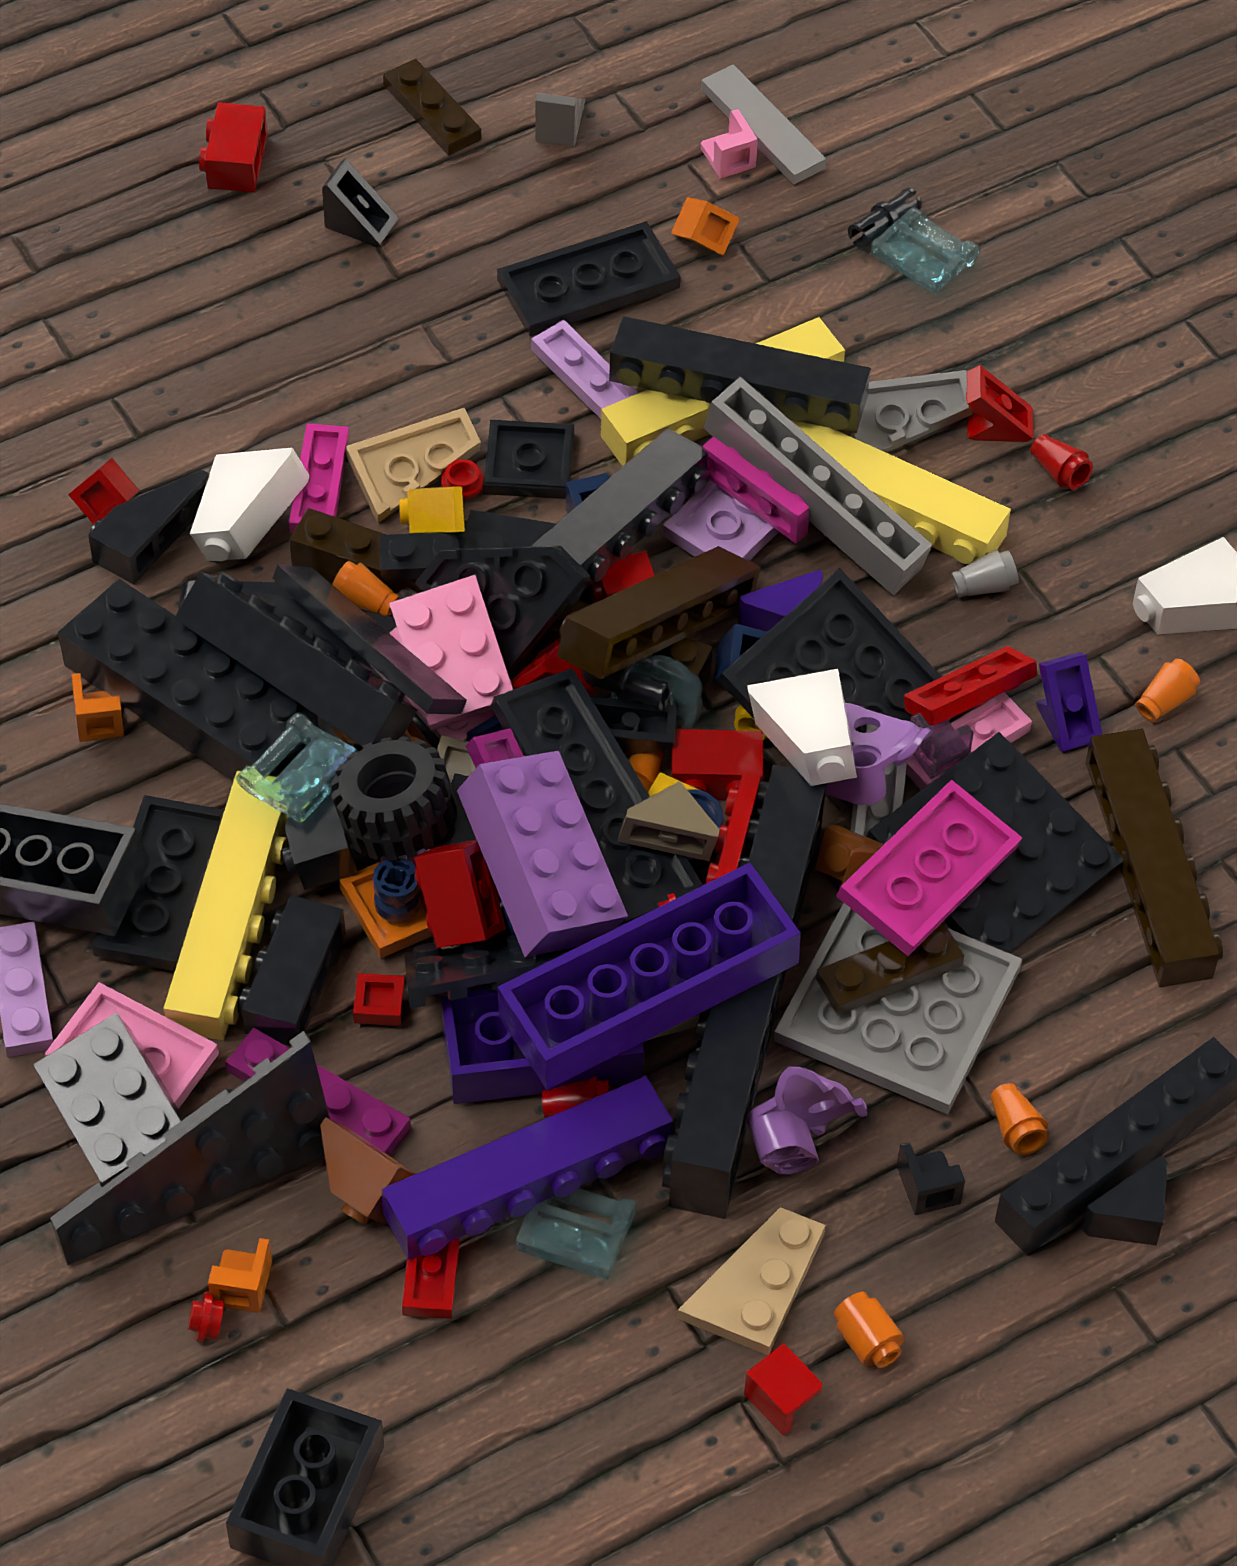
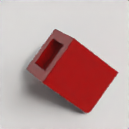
M110 458L68 495L94 525L97 520L104 519L115 506L129 501L139 490L115 460Z
M785 1343L746 1372L744 1395L782 1435H785L792 1429L794 1413L822 1391V1382Z

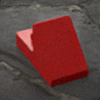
M981 365L967 371L966 401L973 411V414L967 417L968 438L971 440L1029 442L1034 439L1032 406Z

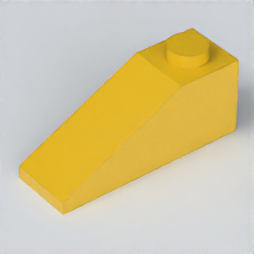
M462 487L407 489V498L399 499L400 525L409 524L410 533L465 532Z

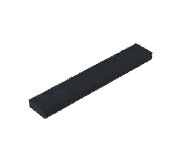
M277 564L272 577L275 582L427 714H462L467 702L466 698L312 567Z

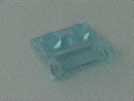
M912 207L872 243L871 254L936 294L964 267L968 268L974 264L980 254V246L970 240L966 242L960 240L926 219L924 212L916 207Z
M295 713L287 721V729L252 767L245 766L236 776V780L249 794L302 823L332 791L331 782L333 778L337 777V768L340 764H346L348 762L346 757L352 752H357V749L314 726L304 715ZM300 741L307 745L272 783L265 779Z
M580 1188L568 1196L561 1198L555 1196L536 1204L526 1214L515 1241V1250L608 1280L626 1233L633 1222L637 1201L622 1197L621 1201ZM556 1201L613 1219L610 1225L551 1206L550 1204Z

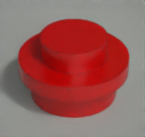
M459 459L447 466L441 477L442 487H462L463 500H467L477 496L482 491L484 476L474 462L467 459Z
M204 1292L201 1302L192 1301L187 1330L196 1331L195 1342L203 1343L205 1338L217 1340L223 1316L224 1300L213 1299L212 1293Z

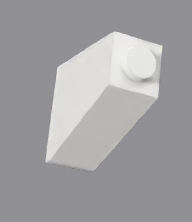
M283 448L218 454L215 456L190 535L208 562L246 559L308 483L310 476L294 449Z
M1222 537L1139 577L1132 604L1137 616L1143 622H1147L1157 635L1237 629V552Z
M838 669L748 685L756 725L811 786L857 778Z

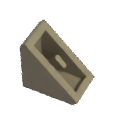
M678 781L627 810L618 842L709 861L718 839L719 828L684 785Z

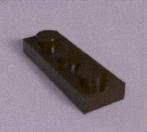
M416 58L383 74V85L448 156L482 140L479 125Z
M942 922L909 956L888 941L817 969L816 980L838 1016L963 966L964 954L945 923Z

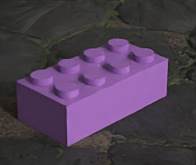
M559 751L479 764L459 787L457 792L524 957L578 947L616 929L628 915Z

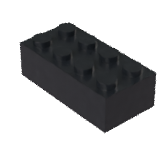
M0 804V914L115 936L151 861L136 828Z

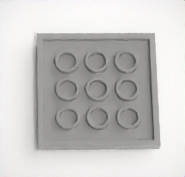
M843 903L774 1032V1042L948 1115L1021 969L1022 958L948 929L964 954L963 966L837 1016L816 980L817 969L889 941L849 906Z

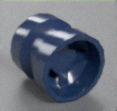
M406 859L385 860L376 867L373 873L376 911L382 918L391 922L407 921L414 917L420 909L421 894L415 878L416 866Z

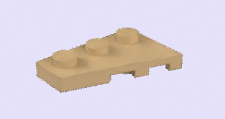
M461 408L346 446V457L378 524L399 509V499L407 498V489L430 487L441 479L443 472L451 462L459 459H468L480 450L481 441L465 408Z
M780 1207L678 1309L677 1319L769 1355L822 1241L826 1225Z

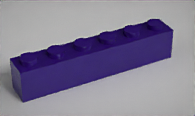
M644 1076L382 1188L383 1215L408 1260L421 1254L425 1256L432 1255L442 1250L447 1243L465 1235L475 1236L481 1234L491 1224L509 1216H522L530 1212L536 1204L555 1196L558 1198L568 1196L575 1192L580 1185L598 1177L602 1179L612 1177L628 1164L642 1158L649 1160L659 1156L665 1151L668 1136L672 1134L673 1120L648 1078Z

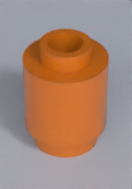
M861 1291L845 1299L835 1309L833 1315L838 1321L836 1325L837 1330L865 1367L876 1365L877 1368H883L900 1356L902 1352L900 1346L904 1341V1335L876 1298H870L866 1292Z

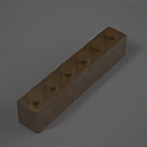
M717 546L566 616L559 631L561 641L557 657L599 679H603L739 612L740 596L756 590L761 567Z
M1143 728L1091 736L1085 763L1113 848L1123 858L1120 870L1158 986L1165 987L1213 979L1217 962L1223 958L1222 940L1219 933L1212 932L1208 921L1210 918L1209 902L1204 893L1199 894L1196 885L1197 869L1195 861L1191 855L1186 856L1183 847L1184 831L1179 818H1173L1170 809L1171 792L1169 785L1166 781L1161 782L1158 774L1159 758L1156 747L1148 744Z

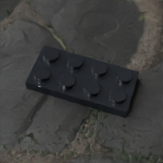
M647 221L497 269V281L530 337L544 332L563 320L571 324L678 289L681 282V276Z
M148 795L143 796L133 828H136L151 861L116 935L96 933L92 944L94 956L175 971L225 811L224 809Z

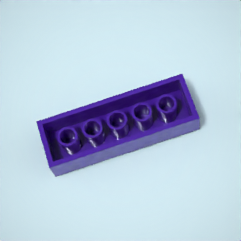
M748 863L498 986L499 1018L546 1090H549L799 964L801 933L752 864Z

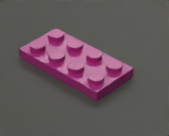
M951 780L840 887L836 896L909 956L1018 847L1022 837Z

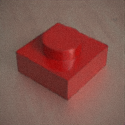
M357 973L353 1009L354 1023L401 1026L405 976Z

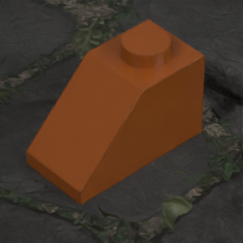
M325 1117L320 1127L330 1192L345 1202L341 1210L358 1222L366 1225L369 1219L387 1225L388 1222L383 1215L382 1188L411 1177L416 1173L345 1125Z

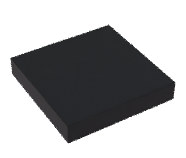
M490 420L484 494L566 499V482L571 480L575 424Z

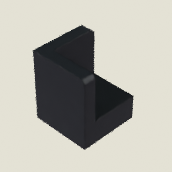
M910 1142L900 1144L896 1166L914 1215L961 1204L965 1179L959 1164L949 1166L942 1151L915 1156Z

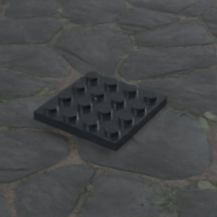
M839 568L730 665L717 680L754 719L748 685L838 669L845 703L858 705L867 710L900 720H907L921 728H930L932 725L905 711L904 695L942 676ZM862 725L855 730L861 732ZM826 795L839 811L850 803Z
M1000 732L996 733L869 829L866 836L885 844L951 780L1019 834L1022 840L1018 847L944 920L953 931L1009 954H1012L1117 871L1123 863V858Z

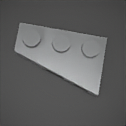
M966 370L869 382L868 397L857 433L850 432L851 437L881 451L888 452L972 415L973 411L966 401Z

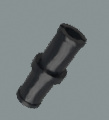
M905 188L889 201L878 202L871 208V213L852 223L848 227L850 239L860 232L864 233L853 242L854 245L860 248L866 247L883 233L889 234L895 231L901 221L911 214L918 212L922 208L920 196L910 203H906L917 192L912 188Z

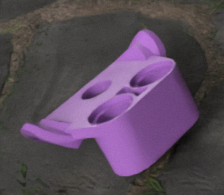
M845 703L857 778L827 783L826 795L854 804L870 805L883 799L886 794L884 768L891 763L898 766L903 764L916 752L923 741L932 735L933 731L929 728L918 727L907 720H900L867 710L858 705ZM865 724L879 727V729L871 733H861L855 730L857 727Z
M788 1067L779 1078L775 1097L752 1109L746 1118L760 1162L778 1174L790 1175L807 1170L819 1161L810 1130L818 1136L825 1133L828 1123L833 1119L852 1112H856L858 1116L860 1115V1118L867 1116V1107L861 1097L857 1099L852 1097L847 1088L842 1084L824 1078L805 1068Z

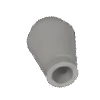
M996 549L959 569V571L951 573L952 582L959 598L1010 591V586L1019 583L1017 569L1008 550L999 553Z

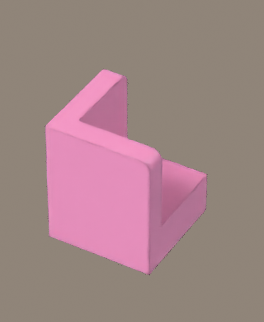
M736 109L730 111L729 133L703 140L701 142V150L719 179L756 168L758 139L740 111Z

